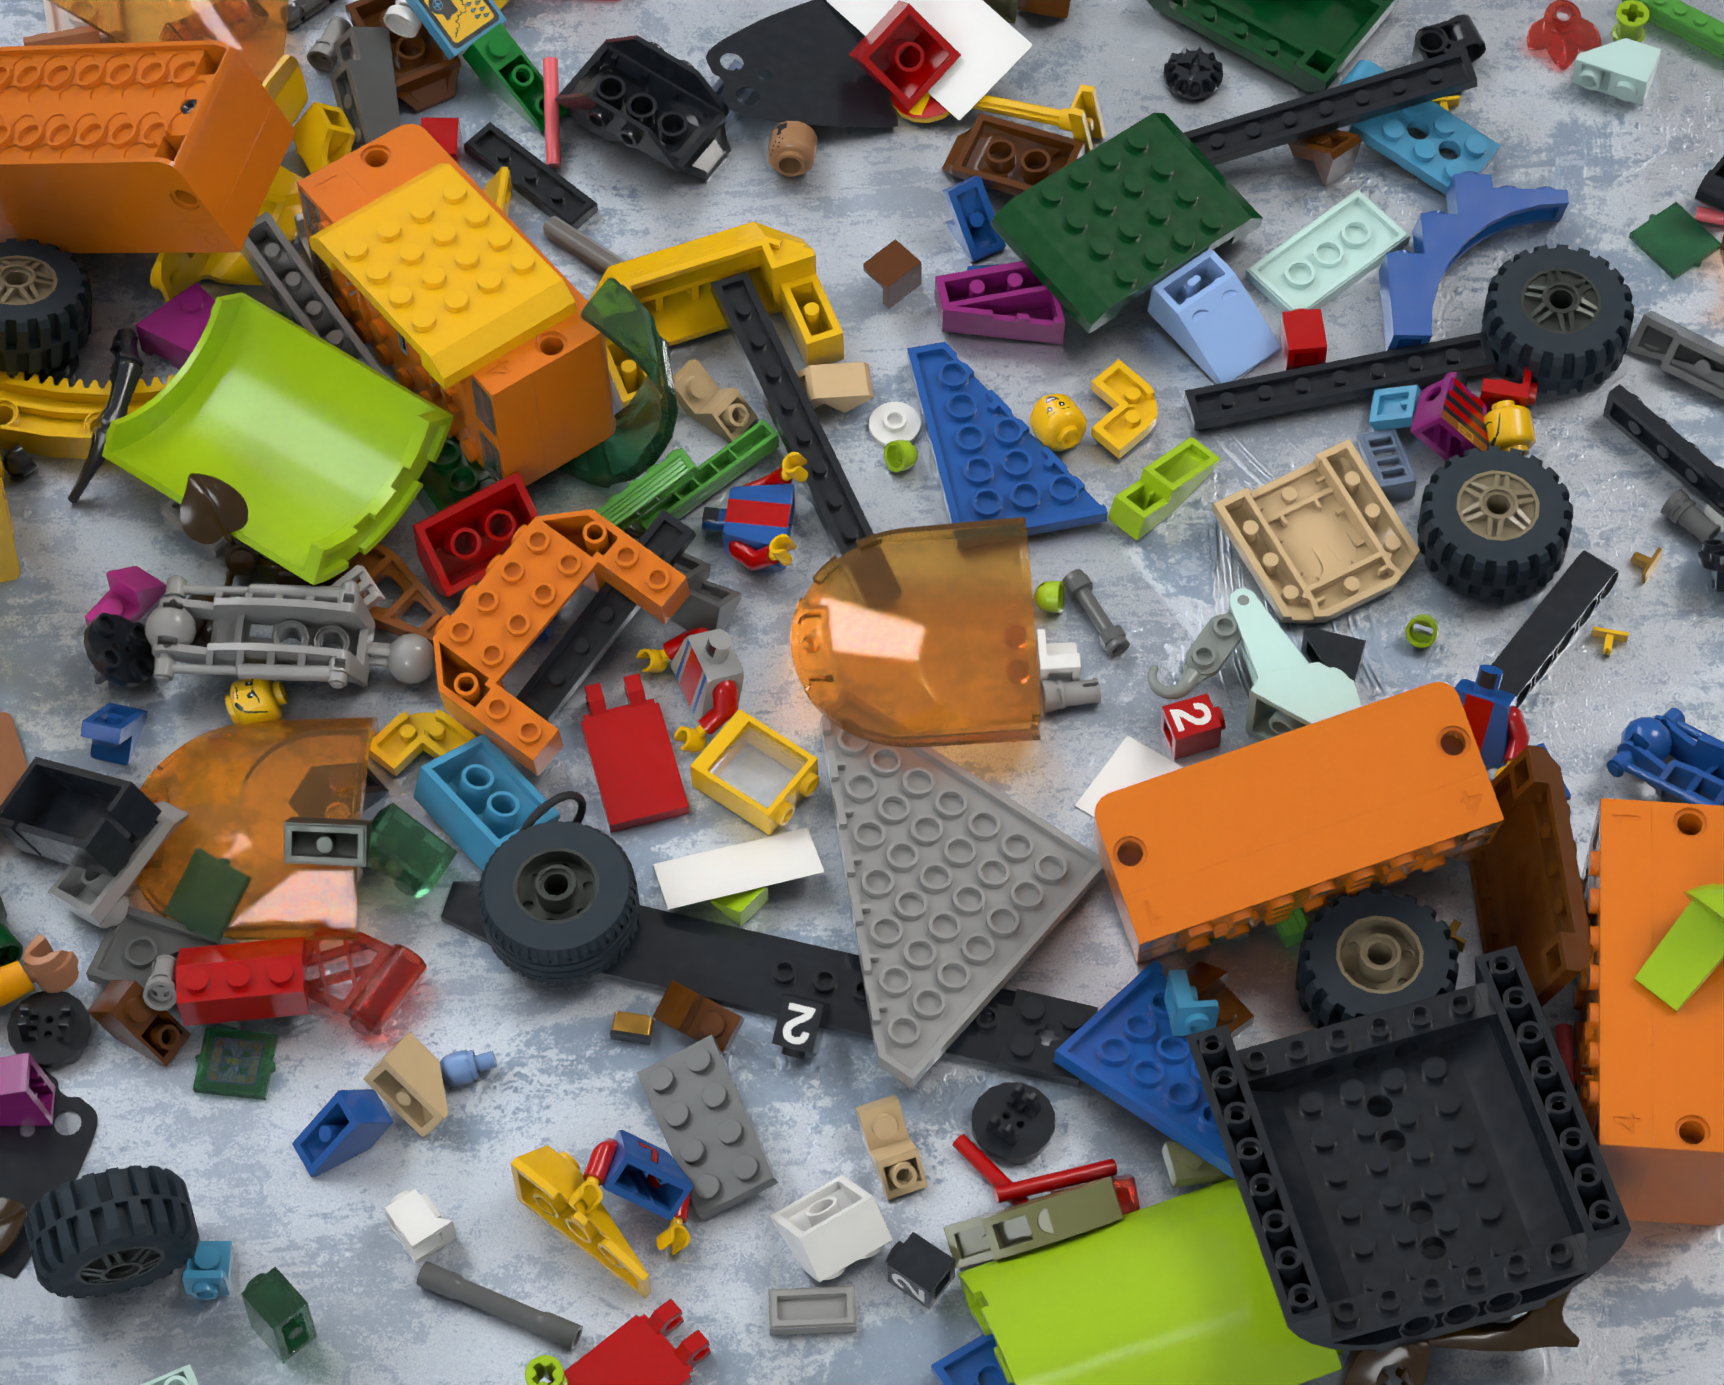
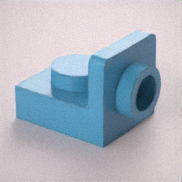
M1418 385L1374 390L1369 423L1374 431L1412 426L1420 393L1422 392Z
M1186 969L1169 970L1164 1001L1173 1036H1186L1216 1028L1219 1013L1218 1001H1198L1196 987L1189 985Z
M199 1241L195 1255L192 1259H188L186 1270L182 1271V1282L187 1295H192L201 1300H212L217 1298L218 1295H230L233 1245L231 1241Z

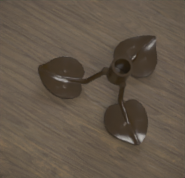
M191 473L188 476L186 490L180 506V522L185 533L192 540L202 544L216 543L224 536L227 543L223 547L222 556L228 568L224 586H232L235 575L249 574L253 571L256 564H261L271 570L278 571L276 577V584L313 586L281 565L265 559L262 555H256L253 548L232 537L230 532L242 529L248 521L247 504L234 487L221 479L206 474ZM343 572L314 586H331L339 580ZM190 595L187 599L214 602L215 596ZM194 618L196 634L190 645L207 647L211 641L214 620Z

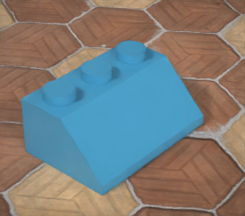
M484 734L422 765L413 797L482 871L485 870L484 867L489 862L491 855L495 854V850L504 841L509 840L512 835L517 834L530 814L547 800ZM552 807L533 826L551 821L556 822L560 819L561 814Z

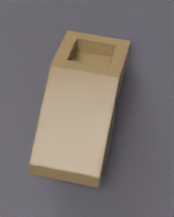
M689 360L665 385L688 416L729 443L741 436L758 418L736 388L719 389L698 360Z
M865 362L809 365L796 372L813 409L825 403L842 413H846L874 398L869 364Z
M894 1094L855 1107L866 1149L887 1200L928 1187L918 1149L909 1138L900 1102Z

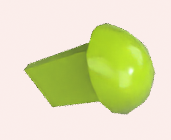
M1724 884L1700 885L1683 892L1691 902L1634 978L1676 1012L1683 1007L1724 960Z

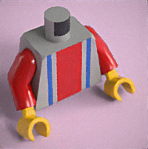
M704 627L690 629L665 642L661 650L644 648L637 653V659H651L650 665L644 668L642 672L661 673L666 669L668 659L672 660L670 665L698 722V726L695 729L681 726L674 733L676 741L685 742L680 750L691 753L702 751L706 743L705 735L707 733L709 735L714 734L738 711L744 670L732 647V637L722 629L711 631Z

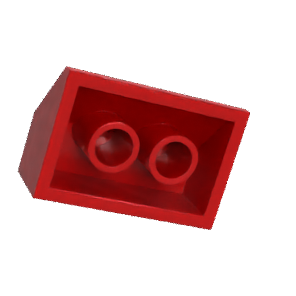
M516 471L412 525L418 558L434 592L449 597L483 579L491 560L498 554L503 555L512 545L511 540L516 531L524 524L528 526L536 516H539L519 472Z
M305 937L180 948L175 966L176 997L183 1026L309 1014Z

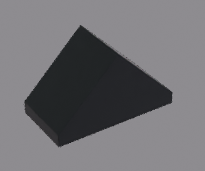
M1310 627L1303 631L1301 652L1309 663L1320 662L1329 668L1340 669L1348 678L1354 681L1356 686L1363 663L1366 640Z

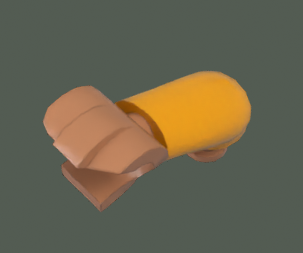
M39 934L25 949L23 955L24 965L21 966L18 961L0 967V1008L36 990L33 986L35 982L43 991L48 993H58L72 986L78 979L79 974L77 966L79 960L74 952L64 950L53 951L47 939Z

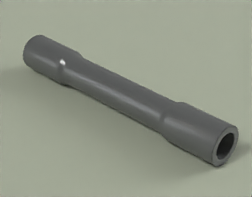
M429 1261L423 1264L418 1274V1286L449 1299H457L534 1331L538 1336L571 1350L575 1349L582 1335V1325L551 1312H543L468 1281L460 1274Z

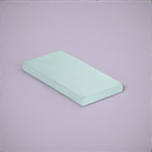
M1357 189L1246 269L1245 278L1282 312L1298 308L1307 310L1320 309L1382 264L1386 253L1401 250L1408 245L1410 235Z

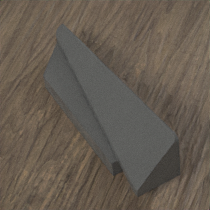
M351 26L334 43L341 66L330 76L337 106L343 109L356 133L351 152L401 126L390 35L386 28Z
M1654 311L1644 314L1627 350L1662 361L1660 369L1724 399V347Z
M630 527L624 530L626 534L637 542L643 535V533ZM683 553L673 567L687 577L690 596L670 620L686 630L701 627L707 628L709 631L715 629L724 630L741 601L742 593L707 581L710 576L711 564Z

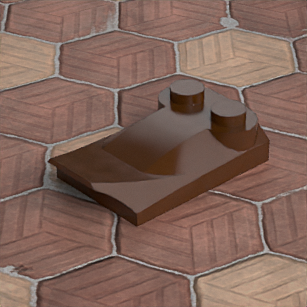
M357 0L345 5L346 14L353 26L388 29L396 92L399 98L408 103L415 111L422 112L455 97L461 60L458 55L449 60L423 23L415 37L405 38L392 32L383 20L388 8L395 5V0Z
M979 113L973 127L957 136L942 169L964 180L975 175L980 176L984 186L1017 196L1085 154V142Z

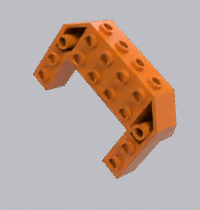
M593 509L536 516L528 526L526 524L522 525L514 534L511 540L512 545L503 555L498 554L491 560L484 578L477 586L473 584L464 592L460 600L461 605L452 615L444 616L434 631L433 643L438 691L445 710L478 737L484 734L493 744L537 776L541 774L564 746L559 729L504 689L502 679L583 584L597 594L605 582H607L664 624L670 620L690 596L688 581L685 575Z

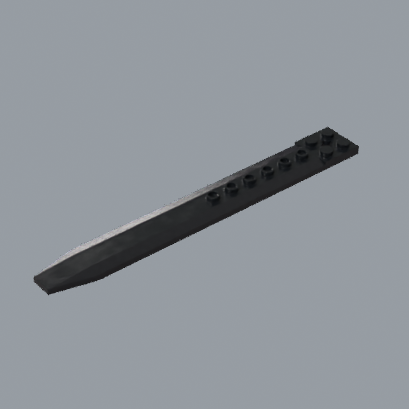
M453 881L441 915L442 922L489 944L478 900L480 881ZM640 905L638 930L634 934L635 937L633 942L630 943V947L624 951V955L618 958L615 964L610 965V968L603 970L601 974L593 975L666 992L673 980L719 1005L778 1018L783 994H794L830 1003L824 1029L873 1040L859 955ZM1001 988L942 1056L1078 1088L1081 1079L1054 1062L1055 1050L1098 1012V1007L1021 989L1013 991ZM1047 1030L1052 1031L1055 1036L1059 1037V1040H1051L1049 1046L1043 1045L1041 1037L1037 1036L1039 1033Z

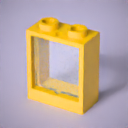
M738 709L690 765L693 787L769 836L779 825L784 826L789 822L794 814L795 805L803 796L809 797L816 789L820 780L817 757L741 709Z

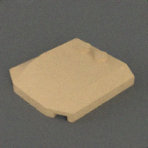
M1350 439L1316 454L1313 462L1255 490L1250 491L1247 487L1215 502L1212 508L1213 513L1281 623H1326L1394 590L1420 552V549Z

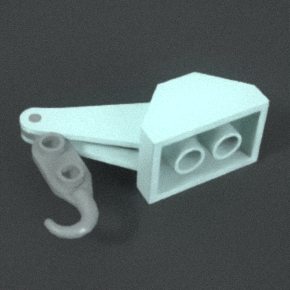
M1246 588L1233 591L1229 598L1228 612L1214 616L1206 624L1186 653L1183 675L1177 684L1173 686L1161 684L1157 679V672L1159 670L1157 665H1152L1148 672V684L1157 696L1165 699H1179L1189 694L1196 685L1216 675L1239 644L1253 683L1249 693L1245 731L1261 740L1362 707L1354 681L1348 678L1340 669L1329 668L1320 662L1309 664L1268 613L1256 594Z

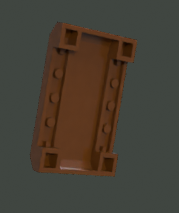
M1528 745L1491 781L1504 817V821L1490 843L1453 855V858L1456 861L1468 862L1483 954L1516 945L1542 1008L1583 971L1593 956V948L1590 944V919L1586 914L1583 897L1584 884L1579 874L1576 857L1577 845L1573 840L1570 823L1571 810L1566 800L1561 767L1543 747Z

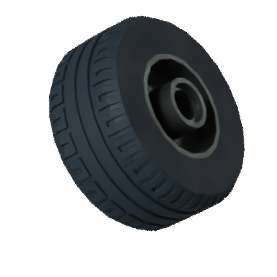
M551 821L544 824H536L526 828V830L517 832L509 840L504 841L495 850V854L491 855L489 862L486 863L485 870L481 875L480 889L478 891L480 912L486 937L497 957L503 960V963L510 967V970L518 972L520 976L527 977L530 980H537L540 983L547 982V984H570L574 981L580 982L584 979H590L593 975L601 974L603 970L610 968L611 964H615L618 958L624 955V951L630 947V943L633 942L634 934L638 930L640 916L639 895L634 870L622 847L616 844L613 838H609V835L601 833L599 829L592 828L589 825H582V823L578 822L573 823L572 821Z

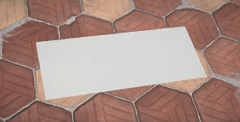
M899 0L826 1L866 36ZM900 0L909 3L961 54L956 62L928 91L934 99L958 120H961L1033 46L1032 43L983 0Z

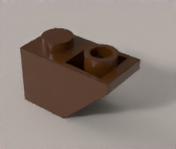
M111 980L87 1012L115 1039L159 1065L167 1067L191 1034L167 1010L159 1011L150 1008L143 999L144 988L137 981Z

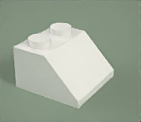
M840 1175L770 1215L772 1223L804 1271L819 1282L840 1276L845 1271V1267L859 1259H866L876 1255L881 1251L883 1245L893 1240L874 1197L844 1175Z

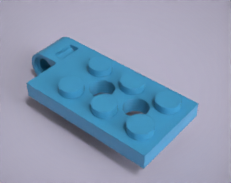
M1360 60L1340 85L1386 72V70L1371 61ZM1432 100L1351 124L1348 131L1358 134L1361 141L1445 196L1454 174L1466 171L1482 174L1497 155L1501 146ZM1410 128L1420 129L1425 133L1426 138L1415 139L1409 135L1407 130ZM1443 148L1450 149L1456 153L1457 158L1453 160L1445 159L1440 155L1439 150Z

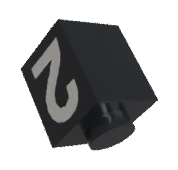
M783 994L772 1044L783 1046L781 1054L800 1059H806L807 1053H818L830 1003L794 994Z
M912 1232L904 1243L898 1241L886 1259V1263H888V1282L928 1309L934 1305L955 1278V1259L915 1232Z

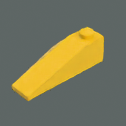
M548 1145L516 1157L510 1164L517 1200L646 1299L651 1293L649 1275L603 1204L600 1202L588 1215H585L587 1203L582 1198L574 1207L569 1205L570 1196L582 1183L586 1182L583 1179L578 1162L564 1151L557 1153Z

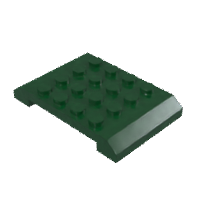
M1400 0L1147 1L1154 9L1307 92H1320L1329 88Z
M1152 113L1012 198L993 217L991 227L1087 333L1090 334L1117 317L1122 306L1150 290L1153 286L1208 249H1215L1226 241L1233 244L1259 228L1263 217L1165 113Z

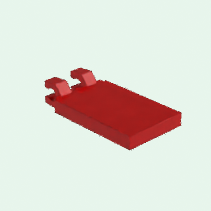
M639 673L623 677L628 705L607 709L600 683L584 686L589 714L583 715L584 721H581V729L610 833L690 814L660 704L655 703L654 698L646 700Z
M669 1299L654 1310L650 1318L645 1314L641 1317L636 1314L564 1371V1375L568 1385H690L692 1379L689 1374L694 1371L693 1367L711 1353L708 1347L710 1344L706 1337L699 1330H696L681 1341L677 1349L673 1347L666 1339V1336L679 1327L684 1320L681 1317L682 1310L672 1299Z

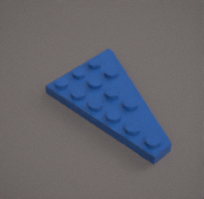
M946 342L907 348V358L957 549L1107 521L1108 512L1104 504L1100 505L1085 490V484L1078 477L1069 473L1067 466L1048 446L1043 447L1029 432V427L1012 414L1009 406L992 389L988 390L974 376V371L967 363L961 362L958 359L957 353Z

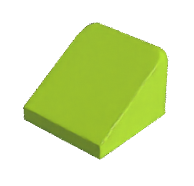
M765 886L711 899L710 901L711 904L738 926L742 927L769 900L768 888Z

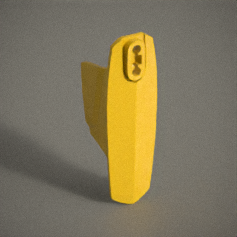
M283 55L262 85L292 126L307 103L308 96L305 80L297 59L290 55ZM280 165L257 217L268 211L293 246L297 236L294 216L302 213L297 182L303 179V177ZM241 252L159 253L150 274L151 286L153 289L162 292L165 299L164 302H169L202 279H211L225 284L264 285Z

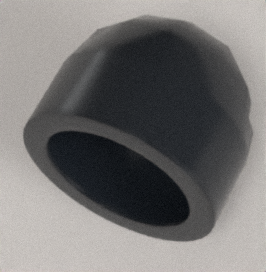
M19 443L12 447L4 456V468L14 478H23L38 468Z

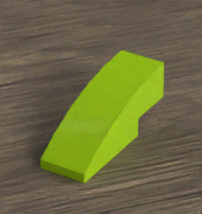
M1191 436L1143 468L1138 481L1115 495L1108 519L1136 541L1175 511L1219 465L1221 458Z

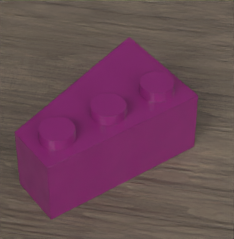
M1023 261L935 276L934 299L942 331L1063 345L1065 320L1061 304Z
M196 282L138 322L135 327L142 352L151 356L156 354L170 361L173 367L180 370L199 342L211 316V309L215 304V300Z

